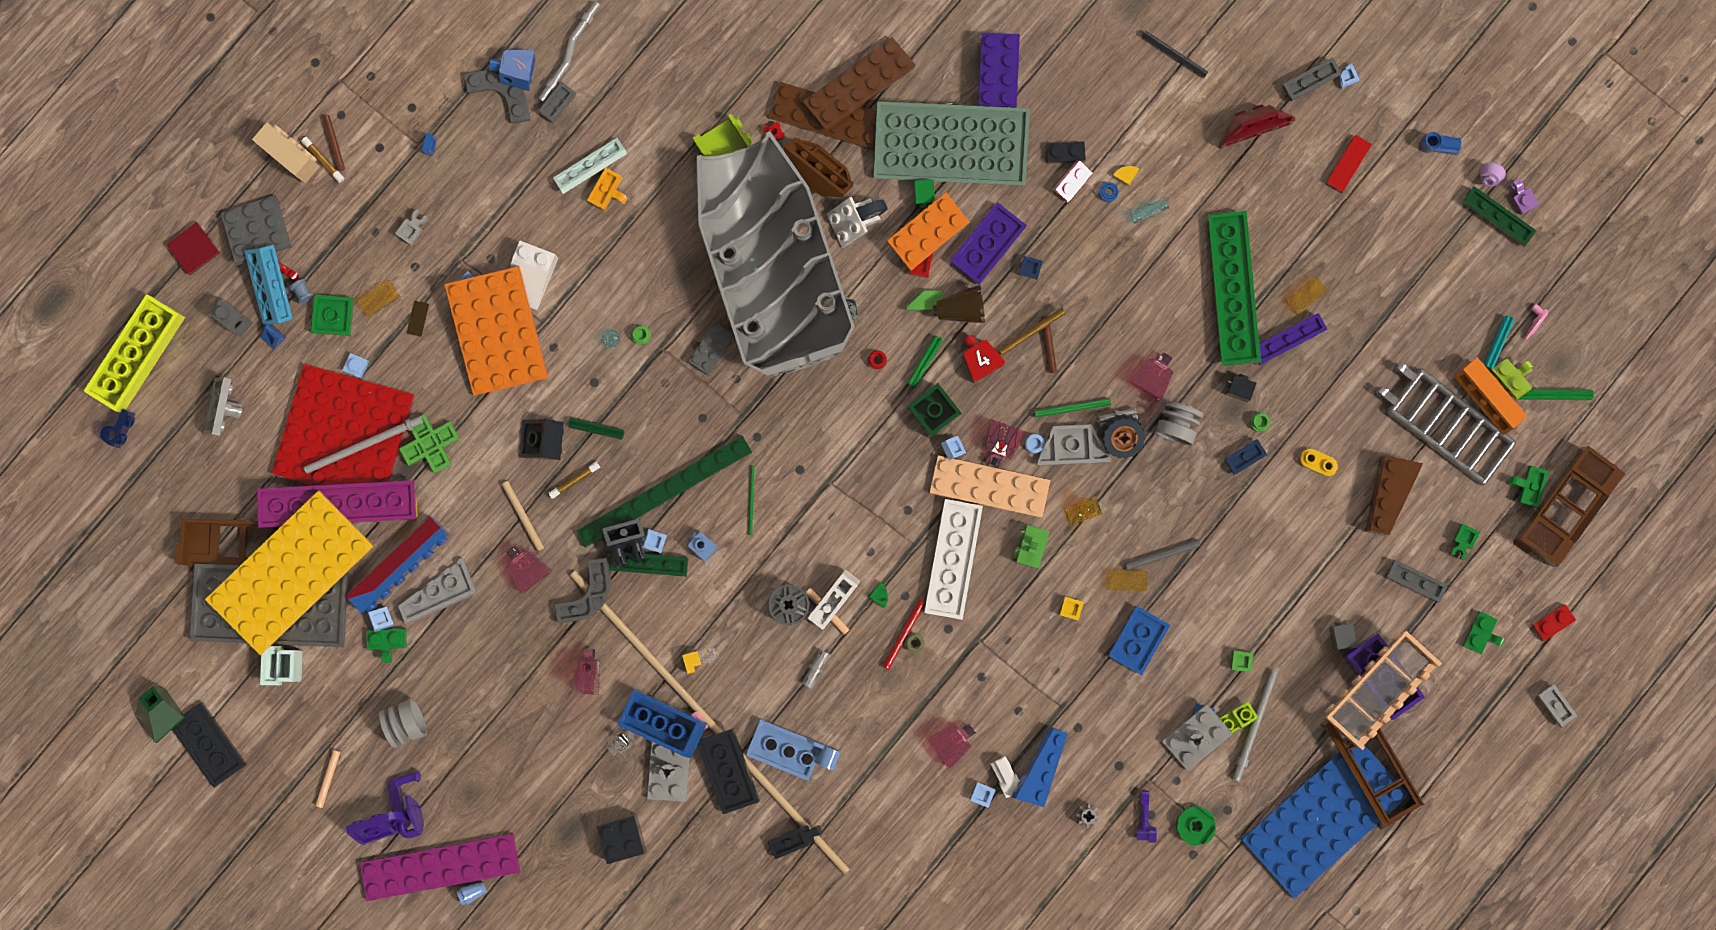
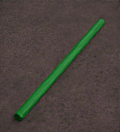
M751 466L749 535H752L755 466Z

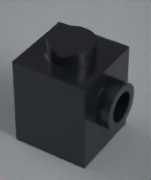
M1234 375L1231 379L1228 378L1226 382V395L1248 403L1251 401L1257 383L1249 380V377L1246 375Z

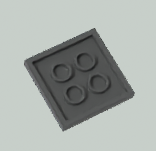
M276 195L221 213L234 262L237 266L247 263L244 250L274 245L275 251L279 252L292 247ZM252 253L253 259H256L255 253Z

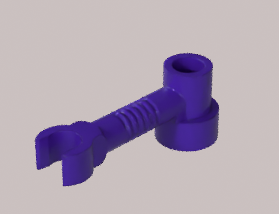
M1141 791V829L1137 828V840L1156 843L1157 827H1149V791Z

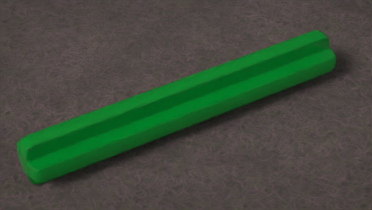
M1531 389L1518 398V400H1592L1594 398V391L1590 389Z

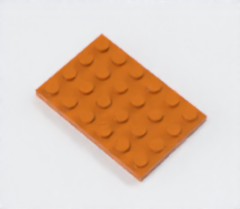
M520 266L444 284L473 396L548 378Z

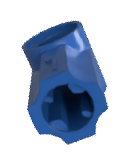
M1430 132L1420 140L1419 146L1425 153L1438 152L1458 155L1461 149V139L1443 136L1437 132ZM1428 139L1433 141L1434 146L1429 145Z

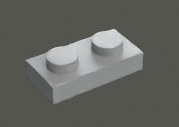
M1551 684L1537 694V697L1559 727H1563L1577 717V714L1555 684Z

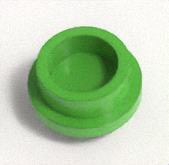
M637 326L632 331V339L637 344H646L651 338L650 330L646 326Z
M1256 413L1251 418V426L1255 431L1263 432L1269 428L1270 419L1265 413Z

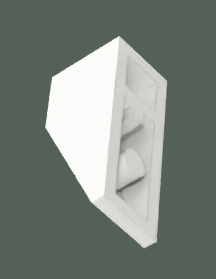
M845 569L808 619L823 630L858 586L860 580Z

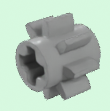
M1089 803L1087 808L1079 806L1081 811L1075 814L1081 818L1078 823L1082 824L1085 822L1086 828L1089 827V824L1096 826L1095 820L1100 818L1099 815L1095 814L1098 808L1090 809ZM1087 811L1093 815L1089 817L1088 821L1083 817V814H1087Z

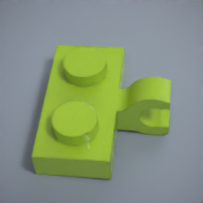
M1505 359L1491 370V373L1515 400L1532 389V386L1524 378L1533 368L1529 360L1521 365L1519 369H1516L1508 359Z

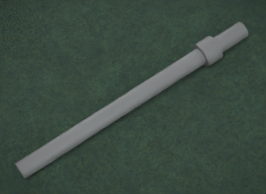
M1270 670L1256 710L1258 719L1252 722L1241 756L1237 758V767L1233 780L1240 782L1244 768L1248 766V757L1275 683L1277 671Z

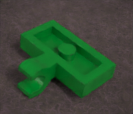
M1528 466L1525 479L1516 476L1509 478V485L1522 488L1518 503L1539 508L1549 471L1535 466Z
M1478 611L1463 647L1481 655L1488 641L1497 646H1502L1505 639L1492 634L1498 619Z
M407 629L366 631L367 650H382V663H392V649L407 648Z

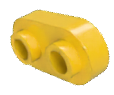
M1307 449L1300 454L1299 460L1301 465L1320 475L1331 476L1338 469V464L1334 458L1314 449ZM1308 455L1313 456L1314 459L1312 462L1308 461ZM1326 463L1331 464L1330 470L1325 468Z

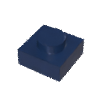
M1024 256L1019 275L1037 280L1043 261Z

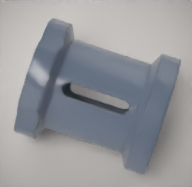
M304 279L298 280L290 286V290L294 291L298 297L299 304L307 303L314 297V294L310 293L305 285L306 281Z

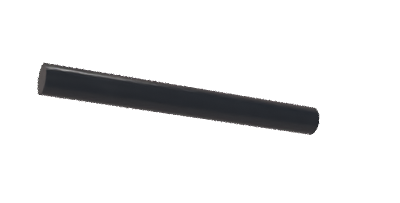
M1146 30L1141 36L1203 78L1208 74L1207 70Z

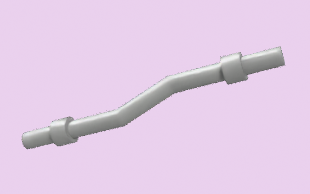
M594 1L588 11L584 12L581 16L580 23L568 39L563 63L552 79L546 82V87L538 98L540 101H546L570 66L575 42L587 24L590 25L593 21L594 14L601 6L598 2Z

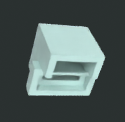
M270 646L261 655L260 685H282V682H301L303 651L283 650V646Z

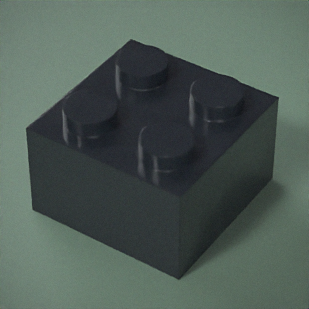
M637 814L597 826L607 864L639 856L647 852Z

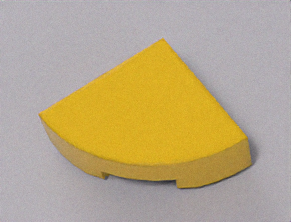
M1133 166L1122 167L1114 173L1113 177L1129 186L1139 168Z

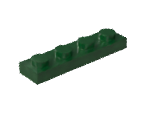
M1475 186L1471 188L1461 202L1523 247L1527 245L1537 231Z
M624 552L628 565L622 567L621 563V568H616L611 553L610 571L687 577L688 557L645 554L647 558L645 561L641 562L639 560V563H635L633 554Z

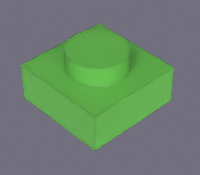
M1233 650L1230 670L1251 673L1253 653Z

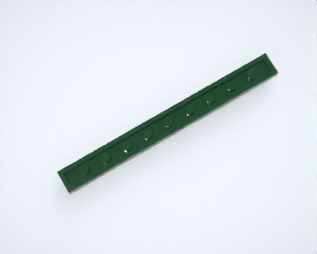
M741 436L578 529L576 532L585 548L602 539L603 528L638 519L750 455L752 451L744 437Z

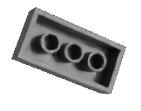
M714 322L689 360V363L710 376L735 338V335Z

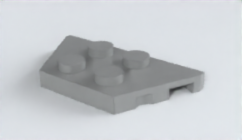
M1092 424L1053 426L1037 461V466L1110 463L1111 458L1104 449V445L1098 438Z

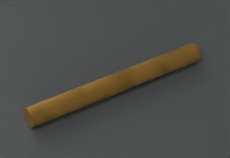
M1063 307L998 349L1003 356L1065 315L1066 312Z

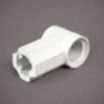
M1006 756L992 762L991 766L999 780V785L1005 797L1008 798L1014 791L1017 792L1020 786L1019 779L1014 774Z

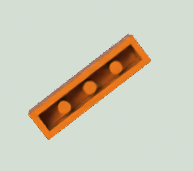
M1478 357L1467 363L1453 376L1502 435L1513 430L1527 417L1522 408L1518 406Z

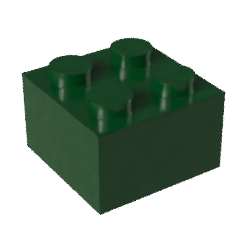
M939 383L907 407L930 438L962 414Z

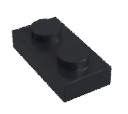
M1085 141L1046 144L1047 164L1076 162V160L1086 161Z

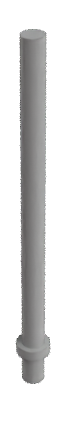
M421 416L412 420L407 419L403 424L304 467V470L308 474L408 429L411 431L415 426L424 423Z

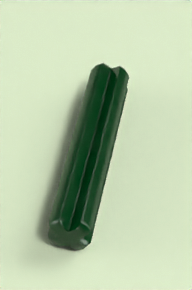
M570 418L568 427L620 440L623 439L625 433L623 429L576 418Z

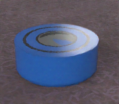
M1111 182L1103 184L1099 190V196L1105 202H1113L1119 194L1118 187Z

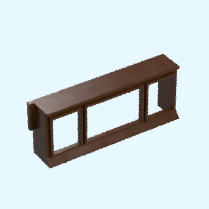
M1359 698L1355 699L1369 713H1371L1365 702H1362ZM1348 703L1339 711V714L1334 716V719L1339 723L1358 712V710ZM1327 720L1320 724L1322 728H1326L1375 812L1380 821L1378 825L1381 830L1400 820L1418 807L1425 805L1380 728L1376 731L1377 734L1375 736L1400 778L1374 793L1350 752L1356 746L1351 742L1346 745L1338 730ZM1404 784L1414 802L1387 816L1378 798Z

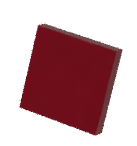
M198 222L166 244L188 275H192L220 254V251Z

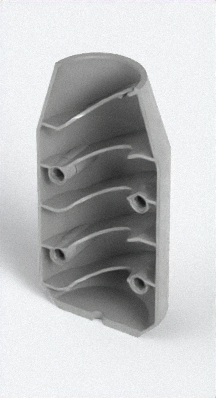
M767 132L760 141L732 153L711 157L697 156L698 224L743 363L767 376H778L782 373L788 374L829 360L830 357L841 354L855 326L810 189L772 133ZM808 227L806 233L799 234L801 229ZM734 252L732 258H725L728 253ZM826 300H832L829 307H823V303ZM758 324L755 332H749L751 325Z

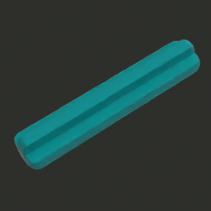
M1508 315L1503 317L1483 364L1486 368H1494L1513 325V317Z

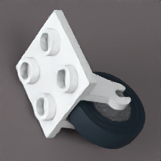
M850 197L826 215L841 247L844 248L868 232L866 226L881 220L879 216L886 212L888 207L883 199L874 202L871 199H867L855 204L852 197Z

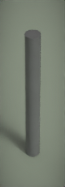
M1197 539L1125 563V567L1128 571L1200 547L1199 540Z

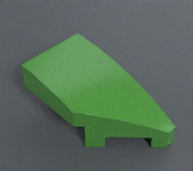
M922 291L905 307V311H933V305H937L936 301L943 298V291Z

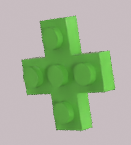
M423 414L421 417L424 423L415 426L411 430L416 440L400 448V451L408 466L426 458L436 474L452 465L444 447L459 440L460 437L452 422H448L434 430L426 414Z

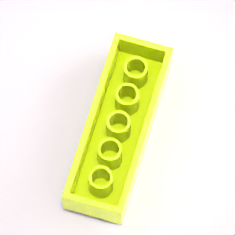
M146 294L86 386L84 392L114 411L124 414L186 317L156 298Z

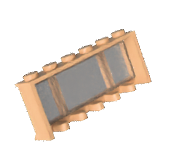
M1398 631L1391 638L1392 643L1388 647L1384 646L1378 652L1379 657L1376 661L1371 660L1365 666V673L1362 676L1357 675L1351 682L1353 686L1349 690H1343L1338 696L1340 700L1335 705L1332 703L1325 710L1327 714L1324 718L1354 744L1358 750L1365 748L1363 745L1377 734L1376 731L1383 724H1386L1391 719L1390 716L1395 710H1399L1404 705L1403 702L1406 698L1417 691V686L1429 678V673L1436 666L1442 664L1407 631H1402L1401 633Z

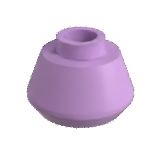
M1496 162L1484 163L1479 169L1480 180L1486 186H1496L1505 178V169Z

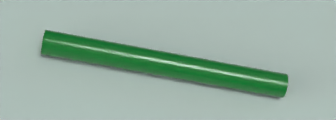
M1107 398L1034 410L1035 418L1111 406V400Z

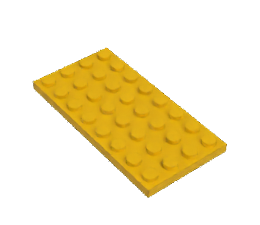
M318 491L205 600L262 655L361 560L374 545L321 491Z

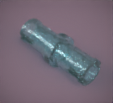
M1164 197L1157 202L1145 204V207L1131 212L1130 217L1133 223L1136 224L1146 218H1153L1155 214L1166 209H1170L1169 204Z

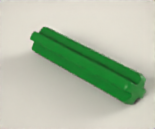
M933 336L907 381L910 386L916 387L943 341L939 336Z

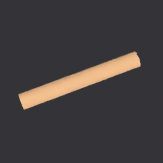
M812 588L805 592L816 605L822 600ZM835 614L831 622L845 635L849 629Z
M332 751L315 804L316 807L323 808L340 751Z

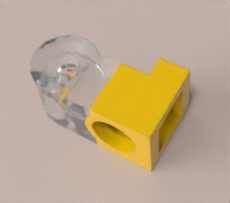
M706 648L682 655L687 674L696 672L695 666L705 663L715 664L720 658V654L715 648Z

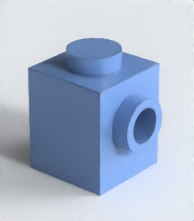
M701 531L698 534L695 532L688 539L690 543L687 546L705 562L719 548Z

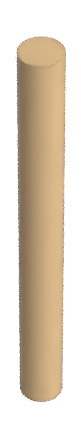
M509 481L504 482L501 485L537 552L544 549Z

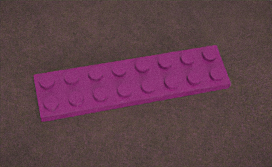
M414 480L257 489L259 528L281 527L318 491H321L351 523L416 519Z
M514 833L360 862L366 901L520 873Z

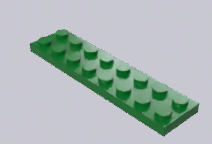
M1247 211L1208 215L1222 366L1261 362Z

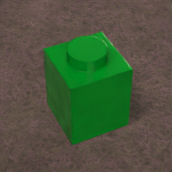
M934 179L914 181L915 205L920 206V209H925L935 201Z

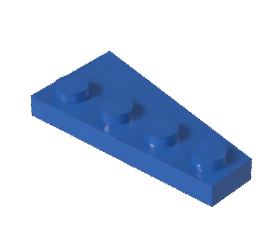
M1051 727L1048 728L1037 748L1038 753L1036 757L1032 758L1028 764L1030 768L1025 776L1022 775L1019 781L1020 786L1017 792H1013L1012 798L1041 807L1045 806L1068 733Z

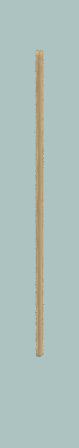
M574 571L570 577L587 594L590 586ZM605 603L601 608L602 612L693 711L699 712L703 720L707 722V726L715 734L723 732ZM744 755L750 773L800 827L808 825L809 829L812 828ZM819 835L813 837L814 842L843 874H846L850 870L848 866Z

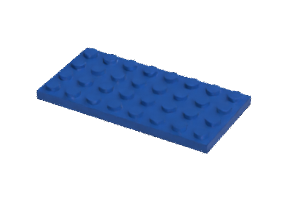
M1363 745L1365 747L1363 750H1358L1355 747L1350 752L1374 793L1396 780L1365 745ZM1338 751L1242 837L1241 840L1291 897L1295 899L1380 821ZM1400 785L1379 797L1378 801L1388 815L1409 794Z

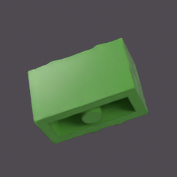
M1027 525L1025 529L1022 528L1019 536L1022 542L1020 547H1016L1013 556L1017 558L1015 563L1039 569L1050 531Z

